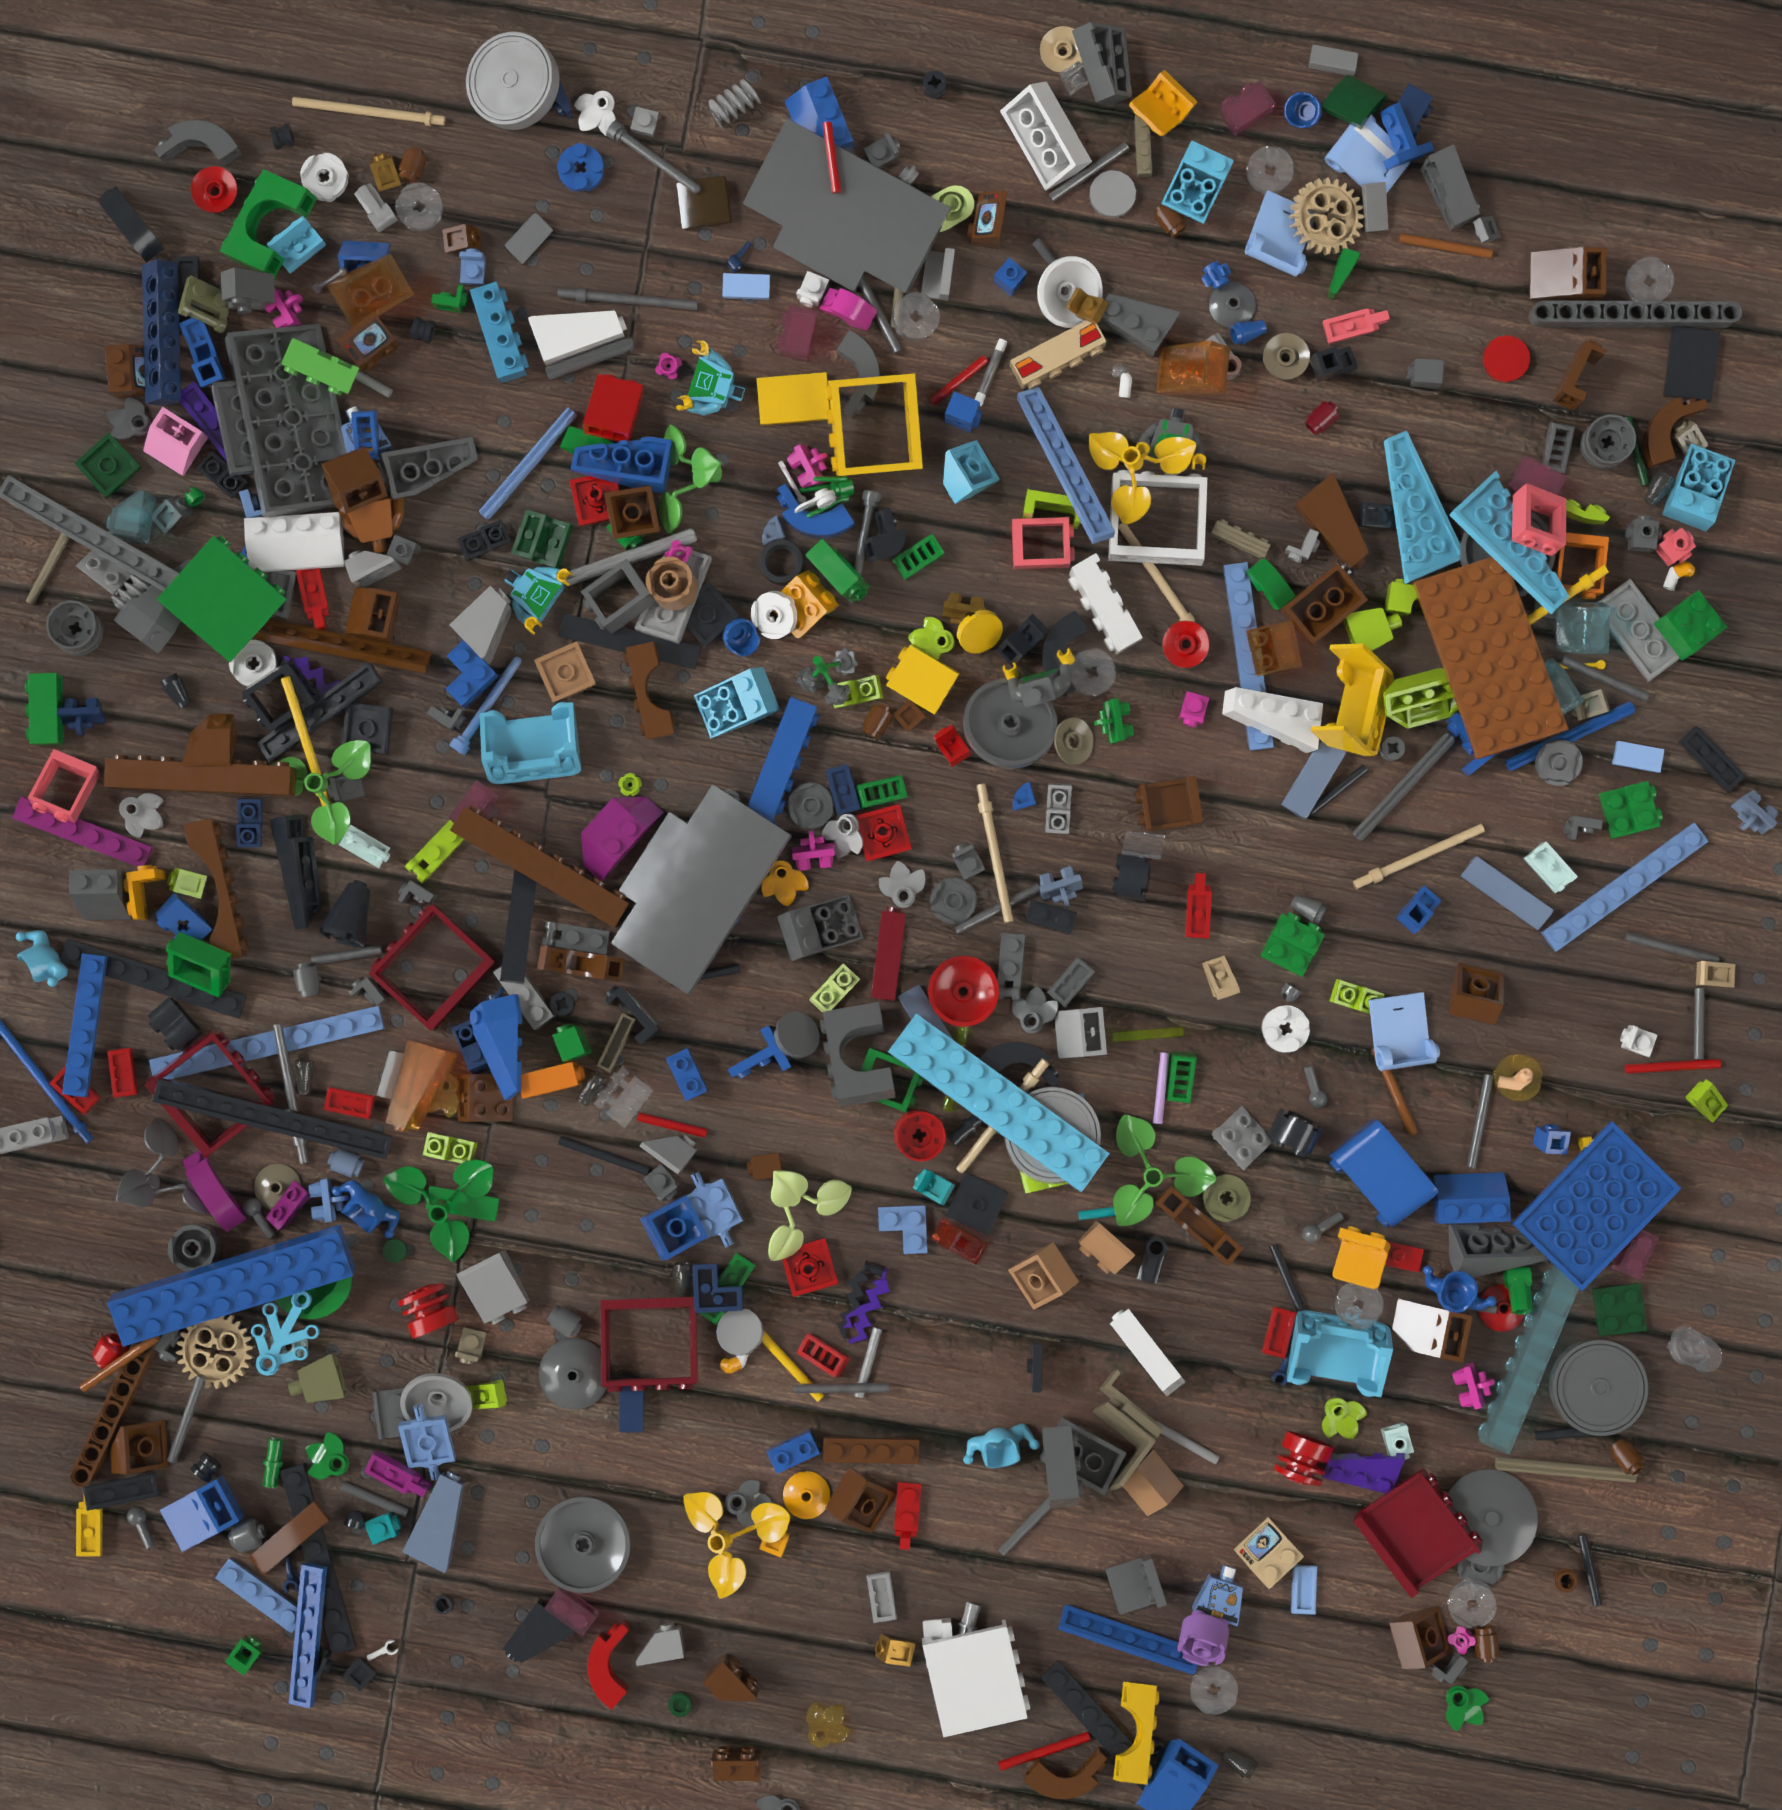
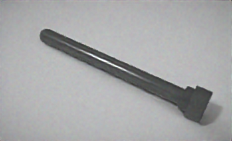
M615 120L608 127L607 137L613 141L624 142L693 193L700 192V185L627 134V130L622 123Z
M867 490L863 491L862 496L865 510L853 567L860 575H862L866 554L863 540L869 538L874 508H877V505L880 504L882 497L881 493Z

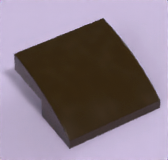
M726 176L694 179L693 181L701 187L699 193H693L681 183H677L682 229L688 231L704 226L715 227L732 223Z

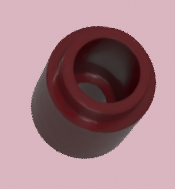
M1323 401L1307 416L1304 424L1314 435L1323 434L1339 419V409L1333 402L1329 401L1327 403Z

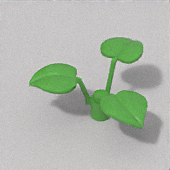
M669 425L664 439L672 440L670 465H676L679 460L691 464L694 482L692 485L674 491L672 495L670 492H664L659 500L658 514L661 524L669 534H673L682 518V506L676 497L696 487L704 488L711 482H719L722 477L720 467L722 462L703 447L697 448L694 451L692 460L686 459L683 456L686 451L685 438L676 426Z
M355 740L339 746L332 756L333 765L339 769L331 773H324L323 775L317 773L307 775L306 765L295 757H287L278 761L289 762V766L297 769L295 796L301 794L304 783L307 790L317 793L318 797L326 804V806L318 807L314 811L311 823L314 831L333 845L338 844L343 839L351 823V816L348 808L343 803L336 802L330 805L329 800L323 793L328 788L327 779L342 772L350 780L363 778L371 766V746L367 741Z
M1127 1114L1123 1115L1119 1121L1116 1132L1118 1148L1127 1157H1133L1140 1152L1147 1168L1144 1171L1145 1185L1140 1190L1137 1186L1128 1184L1120 1187L1114 1195L1113 1206L1116 1222L1119 1226L1136 1224L1144 1220L1151 1213L1153 1198L1149 1194L1144 1193V1191L1149 1186L1156 1187L1160 1185L1163 1179L1175 1177L1174 1186L1176 1190L1188 1197L1201 1194L1216 1181V1176L1212 1169L1195 1157H1183L1177 1160L1175 1163L1176 1173L1162 1174L1158 1167L1150 1166L1143 1151L1150 1149L1154 1144L1155 1132L1152 1126L1143 1119Z

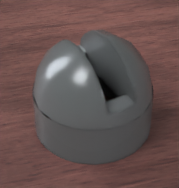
M1288 982L1284 984L1281 990V996L1287 1002L1296 1001L1302 993L1301 990Z

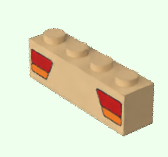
M1084 321L1010 360V367L1022 390L1027 387L1033 389L1042 383V379L1048 376L1052 379L1060 375L1065 367L1070 366V368L1081 364L1083 362L1082 359L1086 356L1094 357L1102 353L1106 340L1096 323Z

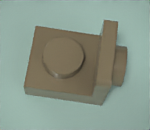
M1685 418L1673 425L1670 437L1676 440L1684 456H1686L1691 444L1702 448L1708 446L1696 423Z
M464 1326L455 1357H459L460 1362L466 1364H474V1361H480L487 1332Z

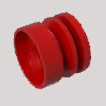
M911 1110L903 1114L897 1120L893 1130L894 1142L897 1148L907 1158L914 1161H928L935 1158L942 1151L946 1141V1133L942 1122L936 1116L924 1110ZM916 1129L924 1132L920 1141L912 1137L916 1133Z
M444 1282L428 1284L413 1290L397 1301L399 1307L408 1303L411 1305L410 1309L402 1312L403 1316L415 1315V1319L407 1324L412 1339L459 1320L454 1305L444 1307L441 1305V1302L450 1296L449 1293L439 1297L437 1295V1291L446 1288Z
M1286 1430L1281 1445L1291 1452L1290 1455L1278 1454L1277 1458L1287 1464L1275 1463L1273 1469L1294 1482L1303 1485L1321 1486L1323 1480L1314 1476V1473L1325 1475L1326 1471L1317 1466L1318 1461L1329 1463L1334 1447L1315 1438Z

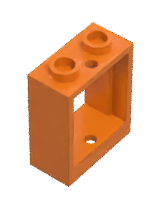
M1566 533L1565 546L1597 550L1595 570L1603 565L1606 567L1609 537ZM1565 546L1555 553L1553 572L1557 574L1560 581L1562 578ZM1605 576L1594 582L1593 588L1591 587L1587 591L1584 589L1578 594L1581 595V598L1596 599V596L1603 594ZM1562 584V585L1564 586L1565 590H1567L1568 588H1570L1571 586H1573V585H1565V584Z
M578 1061L521 1074L522 1099L582 1085V1079H585L583 1066L578 1065Z

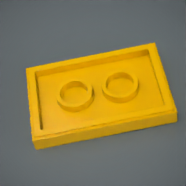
M827 373L757 378L760 425L827 420V410H830L829 400H826L825 386H828Z

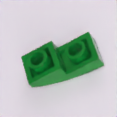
M569 426L560 448L574 455L575 447L614 443L601 437L584 434V430Z
M1265 558L1260 559L1246 571L1257 591L1264 592L1274 610H1280L1295 597V594L1283 577Z

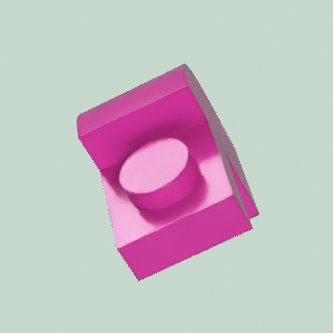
M829 288L819 308L826 314L840 317L851 327L865 331L868 330L877 312L864 299L841 288L839 291Z

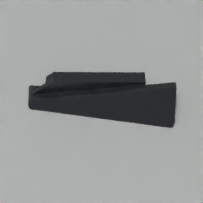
M304 814L270 819V824L295 930L308 928L310 926L309 921L322 907L313 836L305 837Z

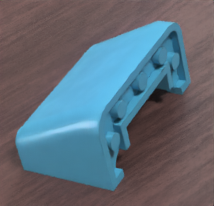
M560 702L553 706L552 715L506 720L505 716L496 710L480 713L481 759L489 782L506 784L578 774L581 771V759L573 702Z
M1310 1310L1297 1312L1287 1369V1382L1303 1385L1310 1381L1312 1375L1354 1382L1364 1396L1381 1397L1393 1352L1390 1328L1380 1322Z

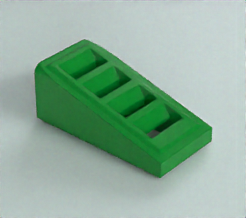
M1346 248L1341 251L1327 295L1329 299H1333L1360 258L1361 253Z
M931 534L892 561L903 579L906 580L942 558L945 553L934 535ZM926 545H931L935 552L934 555H931ZM922 549V551L926 555L927 559L925 561L922 559L918 550ZM911 554H914L919 565L915 566L910 557ZM903 559H906L911 567L910 571H907L902 563Z
M902 775L860 784L855 787L861 810L908 798ZM893 782L896 784L898 795H894L891 784ZM882 785H886L889 797H885ZM875 787L877 788L879 799L877 800L873 788ZM864 790H867L868 796L870 799V801L868 802Z
M1172 1051L1167 1101L1191 1103L1197 1060L1195 1053ZM1177 1061L1189 1062V1065L1177 1064ZM1176 1070L1188 1071V1074L1176 1073ZM1175 1080H1185L1187 1084L1175 1083ZM1173 1090H1186V1094L1173 1093Z

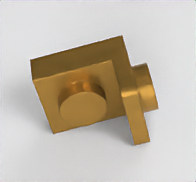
M385 152L373 156L374 160L370 161L369 165L378 191L401 185L392 154L387 156Z
M1077 287L1066 308L1077 318L1098 324L1109 303L1103 298L1088 295L1081 288Z
M881 1634L879 1641L876 1643L875 1656L887 1664L910 1667L916 1643Z

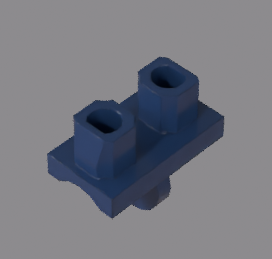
M65 698L62 708H57V715L61 717L62 724L68 725L69 729H76L78 736L85 735L86 729H92L93 724H105L106 717L102 712L101 702L98 698L86 699V707H79L77 699Z

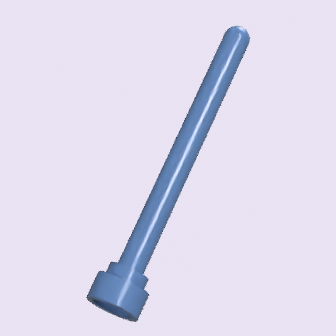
M519 657L512 659L463 734L453 738L449 744L450 747L465 756L470 749L468 747L470 744L469 740L480 725V713L488 712L520 666L521 659Z

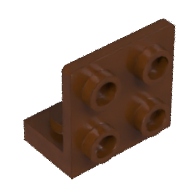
M458 1074V1121L497 1122L513 1120V1097L510 1100H504L493 1074Z
M720 1746L718 1750H713L711 1758L713 1781H761V1750H756L754 1746H744L741 1750H732L731 1746Z

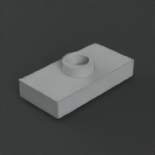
M890 1571L866 1574L873 1623L897 1620Z

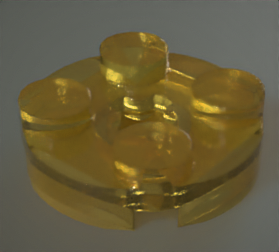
M1523 1054L1508 1055L1497 1064L1493 1072L1494 1083L1498 1092L1512 1101L1528 1100L1534 1097L1540 1090L1542 1070L1539 1064L1529 1056ZM1523 1068H1529L1533 1072L1532 1081L1520 1091L1498 1087L1500 1076L1512 1078L1515 1071L1518 1073Z

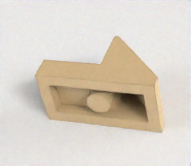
M1225 956L1202 963L1211 992L1217 1000L1240 993L1238 983Z
M1710 961L1697 962V986L1734 988L1735 964Z

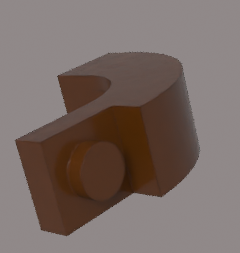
M1679 397L1666 404L1651 418L1643 436V455L1648 469L1671 462L1676 458L1670 440L1671 429L1674 423L1680 419L1705 411L1709 408L1706 399L1698 401L1697 398H1693L1682 404Z
M541 945L537 969L621 982L625 959Z
M1098 1747L1081 1767L1067 1773L1053 1770L1038 1758L1023 1774V1780L1036 1792L1053 1799L1076 1798L1086 1794L1098 1784V1779L1094 1773L1098 1774L1107 1764L1105 1761L1107 1756Z

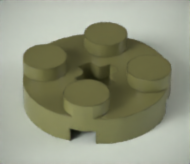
M1223 1174L1216 1176V1181L1203 1191L1204 1208L1213 1218L1222 1222L1237 1220L1247 1212L1250 1206L1251 1196L1248 1187L1243 1180L1234 1175ZM1229 1191L1233 1201L1227 1202L1224 1205L1220 1196Z

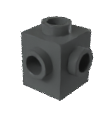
M1638 516V519L1630 522L1625 532V538L1629 539L1628 551L1651 553L1656 550L1657 542H1660L1662 535L1659 521L1652 520L1650 516Z

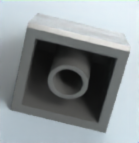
M69 870V894L84 920L132 919L127 910V902H130L129 892H126L124 888L126 871Z

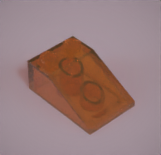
M390 253L326 285L352 328L371 313L375 312L379 316L415 295Z
M1211 340L1161 347L1155 393L1162 395L1205 396L1225 394L1230 347Z

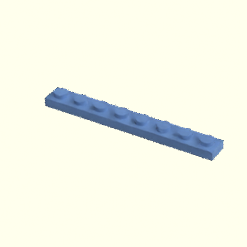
M1039 387L1019 392L1017 400L1092 544L1113 538L1115 530Z
M1248 563L1224 565L1223 569L1240 688L1266 693L1250 578L1246 573L1248 571ZM1246 726L1249 751L1274 747L1271 735L1261 733L1260 730L1252 726Z
M1695 822L1690 824L1546 928L1541 934L1554 952L1558 951L1709 841Z

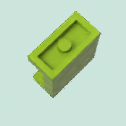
M1027 489L1022 519L1032 518L1034 509L1074 515V529H1078L1081 521L1068 496Z

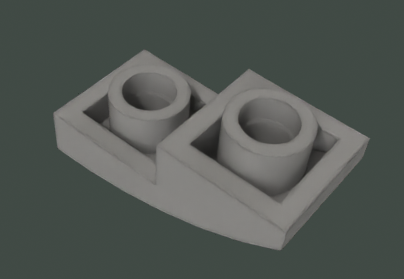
M1048 783L1046 833L1069 834L1072 784Z

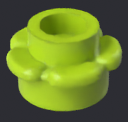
M627 773L624 777L620 778L618 785L623 795L635 796L640 792L639 788L642 786V782L635 774Z

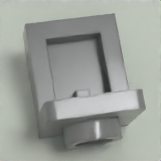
M1310 529L1307 532L1301 549L1288 545L1284 553L1289 555L1288 558L1298 563H1301V561L1306 562L1311 552L1315 553L1319 546L1320 540L1317 539L1319 532Z

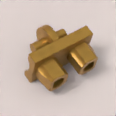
M951 592L947 601H944L942 618L951 619V624L960 625L968 615L971 617L978 610H986L984 599L974 596L971 597L970 605L962 604V595Z

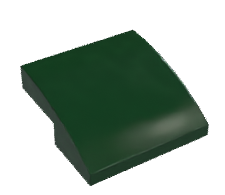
M1347 75L1322 103V110L1361 130L1371 114L1375 115L1387 98V94Z
M526 509L511 554L559 569L574 526Z

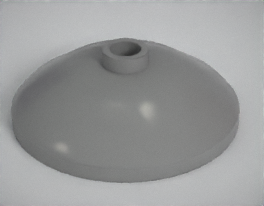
M440 1373L421 1375L410 1381L404 1388L400 1400L401 1411L407 1421L416 1419L413 1407L417 1404L418 1406L423 1404L426 1417L446 1415L450 1432L463 1426L469 1419L472 1411V1397L467 1387L458 1379Z

